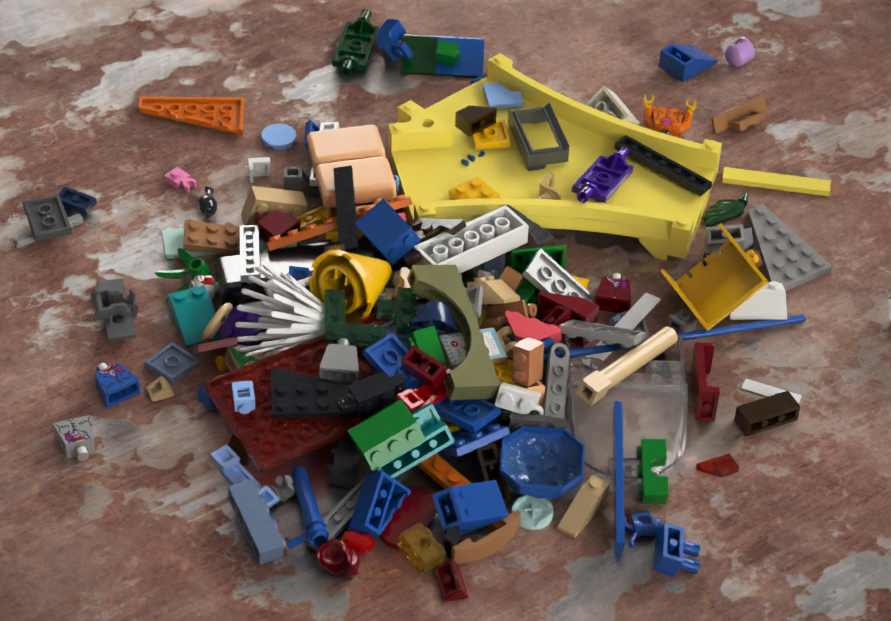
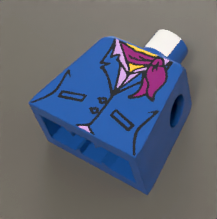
M101 363L97 366L95 385L106 408L140 394L139 378L121 363H116L109 367L106 363Z

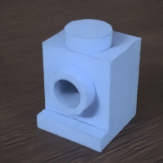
M252 381L232 382V398L235 412L248 414L251 410H255V395ZM248 390V392L237 393V391Z

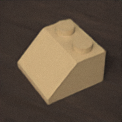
M494 276L474 278V282H467L468 288L481 284L484 289L482 305L520 301V296L502 279L494 280Z

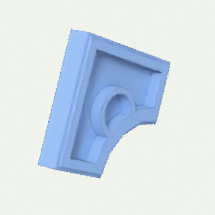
M500 82L483 84L488 107L496 109L524 107L520 91L508 90Z

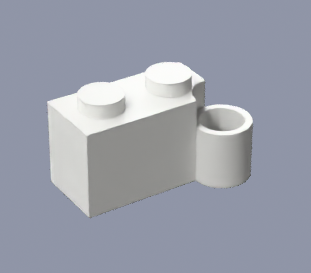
M502 382L495 406L519 414L531 415L530 411L536 410L540 415H544L543 408L538 405L542 393Z

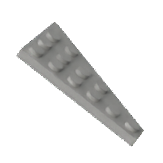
M763 204L748 210L747 216L751 222L752 230H754L755 241L760 249L759 253L763 258L764 269L769 277V282L776 281L782 283L786 292L831 272L832 265Z

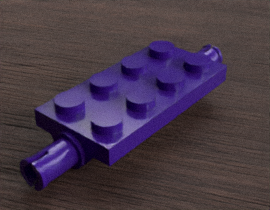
M621 147L609 157L600 156L574 183L572 192L577 194V199L580 202L583 200L582 203H585L589 198L603 203L608 201L633 173L634 166L627 164L625 158L630 154L629 149Z

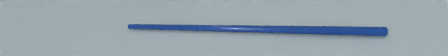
M802 314L789 316L784 320H763L711 328L709 331L704 329L678 333L677 341L805 322L806 317ZM614 343L613 345L606 344L569 350V358L632 348H623L621 344ZM561 351L555 352L558 358H563L564 354ZM548 353L543 354V362H548Z

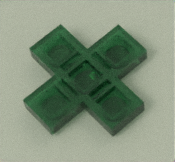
M398 287L397 300H377L376 318L396 320V333L409 334L416 331V326L409 324V321L417 317V305H426L427 303L417 302V295L412 293L411 288Z

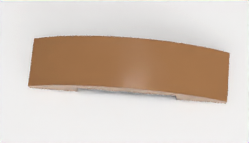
M516 510L509 514V517L501 519V528L475 543L467 538L453 546L451 559L457 564L469 563L485 558L500 550L516 534L520 523V511Z

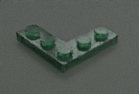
M325 289V343L337 344L339 339L344 338L351 345L372 346L385 337V325L345 323V290Z

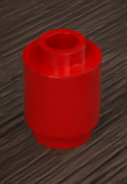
M351 530L345 531L342 542L349 548H355L359 554L367 555L369 551L372 552L375 540L372 539L371 534Z

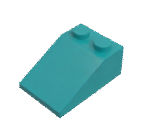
M205 286L167 294L168 311L185 347L188 348L192 345L207 343L202 341V334L215 315V310ZM221 329L209 342L223 339L220 333Z

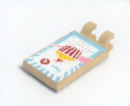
M510 326L503 327L497 332L494 327L480 329L484 336L485 345L489 349L492 363H504L507 361V357L513 358V345L518 342H510L508 336L512 334ZM461 332L439 335L438 338L449 368L453 370L465 360L466 349Z

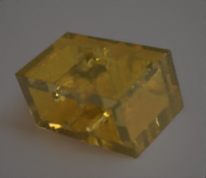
M421 522L405 530L399 536L397 545L422 576L443 563L446 556L443 545L434 539L431 531Z

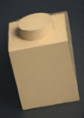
M592 475L580 488L557 529L576 538L608 501L610 484Z

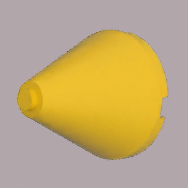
M331 250L319 255L314 260L311 268H314L313 276L309 277V286L311 293L323 304L333 308L334 321L338 322L336 325L350 328L362 323L369 316L392 275V268L385 260Z

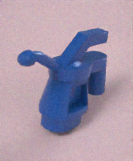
M649 510L631 514L633 526L627 524L626 516H624L625 530L633 534L629 540V547L631 548L634 547L633 541L636 537H656L662 527L661 519L651 517Z

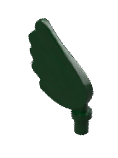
M744 192L738 200L723 199L711 205L704 216L706 227H713L742 216L748 203L749 195Z

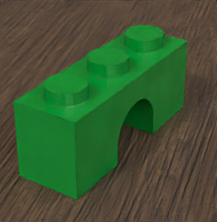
M641 439L640 446L636 447V458L640 459V465H637V477H641V484H638V496H641L642 504H667L669 496L668 476H657L651 470L657 466H665L667 459L666 439Z

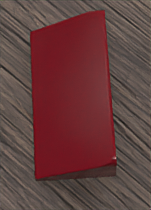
M453 559L434 568L444 602L462 600L469 597L460 567Z

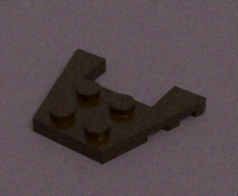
M419 218L412 221L409 226L421 239L417 243L420 244L441 232L455 235L466 227V223L463 219ZM414 247L402 256L408 267H411L423 258L421 252L415 250Z

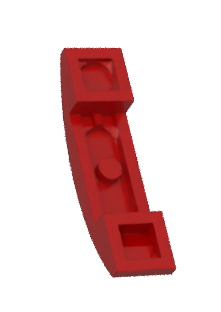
M443 383L436 392L423 385L415 390L410 388L399 393L397 398L403 401L410 412H414L429 402L434 405L448 395Z

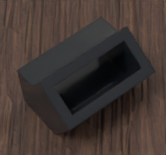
M459 526L446 528V534L443 536L442 555L448 559H451L452 547L459 544L462 540Z

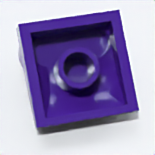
M235 306L223 324L220 333L221 337L226 339L256 336L261 332H266L267 329L236 327V322L260 323L258 319L262 316L239 311L237 306ZM262 340L237 342V345L255 346L260 345Z

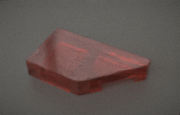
M728 453L697 463L696 470L717 477H724L738 472L739 466Z

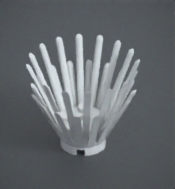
M262 265V267L270 274L259 267H255L257 272L272 280L273 284L288 293L252 275H248L250 281L265 287L267 292L273 294V298L245 288L241 292L263 300L261 303L263 307L276 311L238 305L237 309L239 311L281 319L260 317L258 319L260 323L236 322L235 326L238 328L267 329L266 332H261L256 336L237 337V342L279 340L243 347L239 351L256 350L246 353L245 356L267 352L264 356L272 355L271 357L315 342H327L332 333L328 332L327 329L329 325L334 326L333 308L323 304L288 273L286 275L280 272L281 276H279L265 265Z

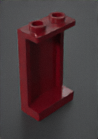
M695 342L690 371L695 420L715 421L720 390L719 387H707L706 374L711 372L714 343Z

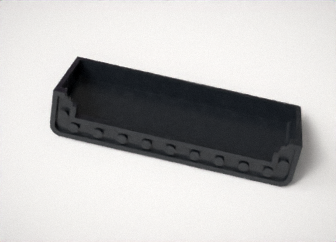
M365 236L359 238V251L352 252L353 254L387 261ZM339 241L261 251L260 269L270 274L262 267V265H265L281 276L280 272L287 275L289 266L307 267L312 276L314 268H311L314 260L331 249L339 248ZM240 255L221 257L215 261L214 270L222 306L225 303H231L234 308L240 303L242 304V300L255 299L241 292L243 288L268 296L263 286L256 283L241 282ZM402 257L393 265L390 264L392 272L398 271L402 267L410 270L412 266H407ZM260 274V280L264 282L270 280L264 275Z

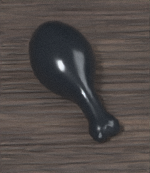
M206 186L204 189L206 194L199 198L200 210L203 213L214 215L218 208L217 202L213 197L214 190L210 186Z

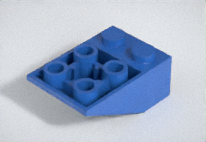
M671 44L660 51L659 67L682 82L718 63L716 59L693 45Z
M496 480L454 486L432 495L445 534L446 528L459 526L463 536L509 517Z

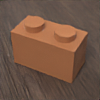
M526 337L513 345V382L529 387L543 379L544 342Z

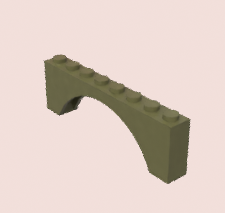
M412 265L407 278L412 293L430 301L444 303L450 310L452 319L459 326L466 349L465 360L449 372L444 383L449 400L494 399L501 386V382L497 378L495 365L490 359L489 349L485 345L483 333L479 329L478 319L474 315L472 303L469 301L467 289L463 285L462 275L459 273L457 266Z

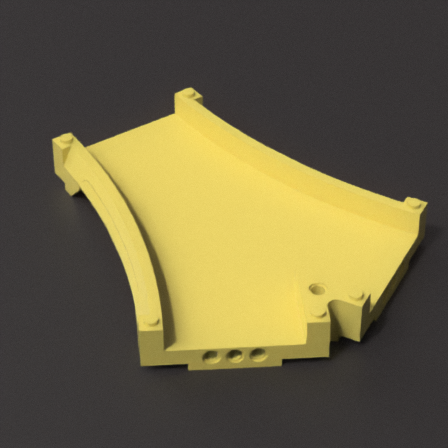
M501 53L488 59L487 77L426 109L410 100L398 106L397 123L388 124V155L393 171L399 177L401 195L410 196L413 203L403 207L409 225H411L412 221L419 218L463 219L467 223L505 205H510L542 228L600 232L639 238V242L655 259L667 261L668 256L686 259L708 203L711 188L700 196L630 157H626L625 161L627 164L634 166L633 173L606 203L597 202L591 198L587 202L582 203L583 200L580 202L577 199V194L572 192V186L600 156L609 157L617 152L614 149L615 143L625 135L712 181V186L718 172L722 143L714 140L704 139L703 144L660 133L586 106L512 68L513 61ZM500 82L508 90L520 91L524 107L497 109L496 120H505L511 147L475 150L472 135L468 137L455 127L457 111L469 105L488 107L483 84ZM550 102L569 144L568 162L546 165L545 169L528 171L508 125V110L516 111L545 107ZM548 121L535 124H521L532 150L558 147ZM481 151L485 152L484 156L477 157ZM468 154L475 157L474 162L468 159ZM465 159L469 161V165L465 166L461 164V160ZM551 172L554 173L555 185L553 189L561 193V200L538 199L540 197L539 183ZM479 177L496 191L500 198L453 200L449 196V189Z

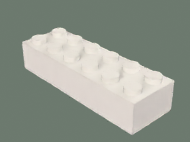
M505 205L467 222L466 227L455 235L444 232L415 245L414 249L420 251L423 258L414 265H456L459 273L465 272L528 242L529 225Z

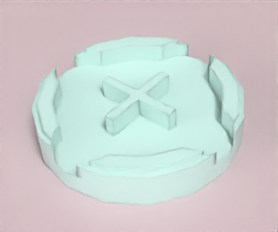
M523 495L513 503L512 512L520 511L519 526L525 529H542L552 521L553 506L548 499Z

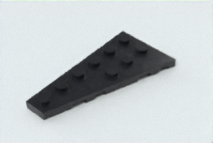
M271 367L272 419L371 417L392 405L395 401L357 415L355 411L342 414L337 407V400L349 394V384Z

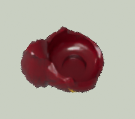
M330 539L317 547L316 559L331 575L346 572L348 575L359 574L360 555L355 548H349L344 542L336 539Z

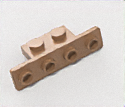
M761 94L711 117L714 133L718 134L729 128L744 131L750 125L759 124L761 120L766 118L765 111H767L765 96Z
M525 300L484 307L480 317H477L479 329L494 327L497 330L503 328L504 324H506V310L516 311L528 317Z

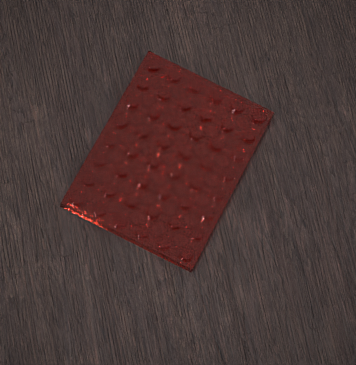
M347 325L203 382L205 391L259 472L349 435L347 430L370 418L272 419L271 367L320 378V364L327 345L337 344L339 339L344 338L349 341V345L357 347L358 381L379 373L363 356L365 350ZM232 382H253L255 410H251L248 414L235 412L232 398ZM248 390L237 391V393L248 392ZM395 396V402L399 401L397 396Z

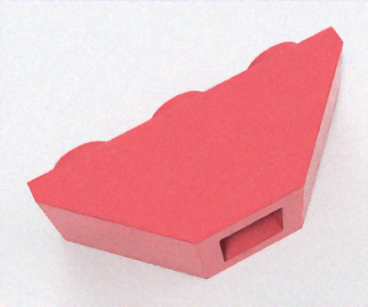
M506 310V324L512 329L511 335L514 341L520 342L526 337L544 341L551 337L554 344L561 342V329L556 325H548L536 318H528L519 312Z

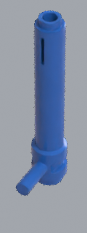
M296 466L291 472V477L294 481L297 498L305 521V533L287 541L286 544L289 549H292L309 541L314 547H318L321 543L328 541L329 534L325 521L321 518L307 470L302 466Z

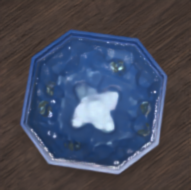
M523 426L502 439L500 473L505 482L511 484L512 490L516 494L521 493L535 498L555 500L567 491L576 488L582 482L584 477L585 445L565 429Z

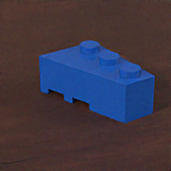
M384 471L366 475L348 530L368 533L372 537L379 536L393 518L392 515L396 509L401 507V502L412 491Z

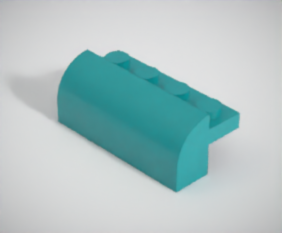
M431 402L411 413L426 440L375 469L374 473L384 471L392 478H395L455 442L447 424L441 421Z

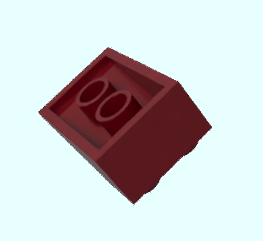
M547 292L538 293L536 317L545 311L553 309L558 304L571 310L570 320L598 322L599 305L574 296ZM580 336L576 338L566 337V339L582 347L589 342L583 340L584 337Z

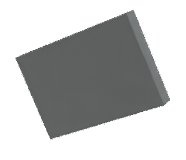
M59 194L22 201L35 242L72 234V228Z

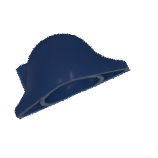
M430 301L426 305H417V317L409 321V324L421 328L435 326V329L439 331H460L459 326L452 319L450 310L440 301Z

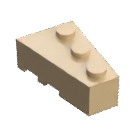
M251 186L241 216L244 226L258 225L254 222L258 213L267 216L273 210H278L297 217L305 213L308 205L303 192Z

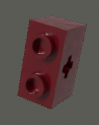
M414 345L401 359L405 372L435 392L448 376L446 367Z

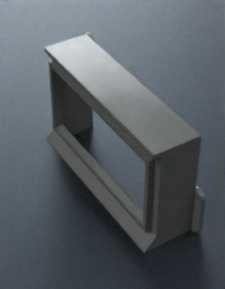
M550 102L545 107L516 111L508 110V125L528 171L545 169L546 165L568 162L569 144ZM548 121L558 147L532 150L521 124H535Z

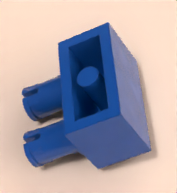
M664 523L655 537L653 571L674 576L679 569L697 574L700 568V561L683 557V553L698 557L700 544L684 540V528Z

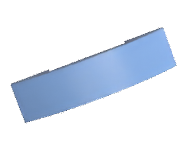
M227 444L210 455L217 469L230 485L252 479L255 486H259L263 503L266 502L269 508L280 501V498L267 485L262 487L239 463L240 457Z

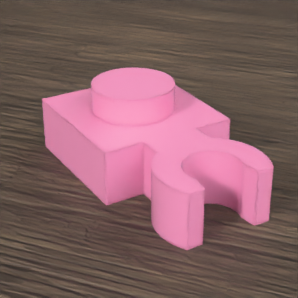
M178 167L164 175V180L175 188L183 187L185 192H190V186L197 187L196 180L190 178V174Z

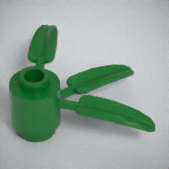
M178 248V254L188 268L187 271L180 269L155 272L158 277L169 279L183 278L184 274H190L193 279L195 276H212L204 260L200 258L193 259L182 248ZM190 281L181 286L176 292L189 289Z

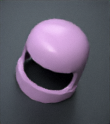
M745 37L737 39L735 44L729 45L725 51L727 62L734 67L743 66L755 57V49L752 43Z

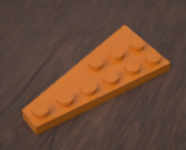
M140 97L139 113L243 135L245 98Z

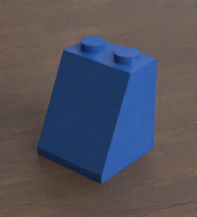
M384 199L354 223L371 245L391 265L396 263L421 241L414 230Z

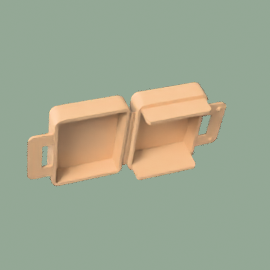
M363 125L315 131L307 135L308 151L314 172L316 173L323 206L328 217H331V208L336 207L333 168L352 165L356 204L373 202L372 205L356 206V213L359 212V208L365 206L373 208L382 199L391 202L396 197V184L388 159L385 157V150L377 126Z

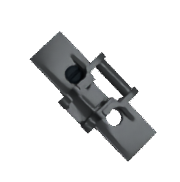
M123 279L97 281L98 290H94L91 293V298L95 303L96 319L104 320L108 341L136 337L132 321L138 313V305L134 301V289L131 288L129 290L130 294L127 296Z

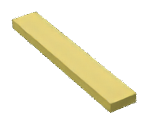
M724 167L722 183L829 196L831 180Z

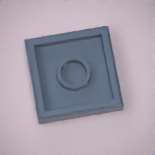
M173 342L144 362L145 368L159 377L162 376L171 385L176 384L200 366L198 358Z

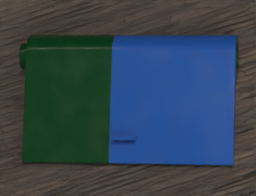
M404 34V37H401V42H405L413 53L410 59L402 58L401 74L478 78L483 75L485 38ZM439 40L459 44V51H462L460 61L456 62L455 67L446 66V63H435V52Z

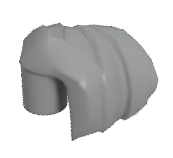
M285 475V478L276 477L275 483L277 486L271 485V489L282 502L287 501L296 494L294 481L288 475Z

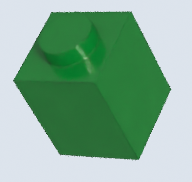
M439 40L435 52V63H446V66L455 67L456 62L460 61L462 51H459V44Z

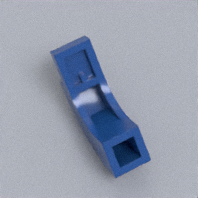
M387 19L379 29L376 37L377 45L385 57L392 62H395L397 58L410 59L413 55L407 44L400 41L401 37L406 34V30L400 21L395 19Z

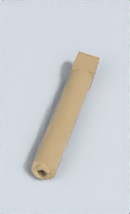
M668 326L662 328L600 372L596 370L582 379L576 394L590 406L603 398L609 389L674 345L678 340L676 331Z

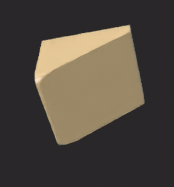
M162 376L146 386L153 402L174 396L169 382Z

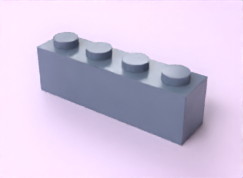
M252 479L228 486V500L258 564L261 565L283 558L286 543L283 536H279L277 532L276 521L271 519L269 515L268 504L262 501V493L259 486H255Z

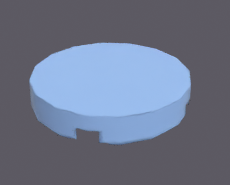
M272 124L263 129L261 139L262 143L268 148L270 146L273 147V150H285L293 146V143L297 140V135L293 127L289 125Z

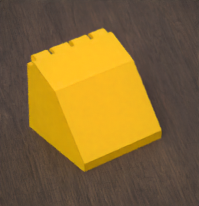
M721 223L718 226L728 237V240L719 247L723 253L719 255L715 250L704 258L708 265L704 266L702 262H699L689 271L693 277L689 278L685 274L675 281L664 269L661 270L664 277L707 331L769 283Z

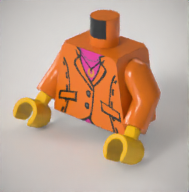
M646 94L644 95L643 104L646 106L644 108V123L649 129L679 138L680 134H683L690 128L693 118L692 111L697 106L696 100L695 104L690 106L689 99H687V112H685L684 109L657 106L651 108L654 96L651 95V101H647Z

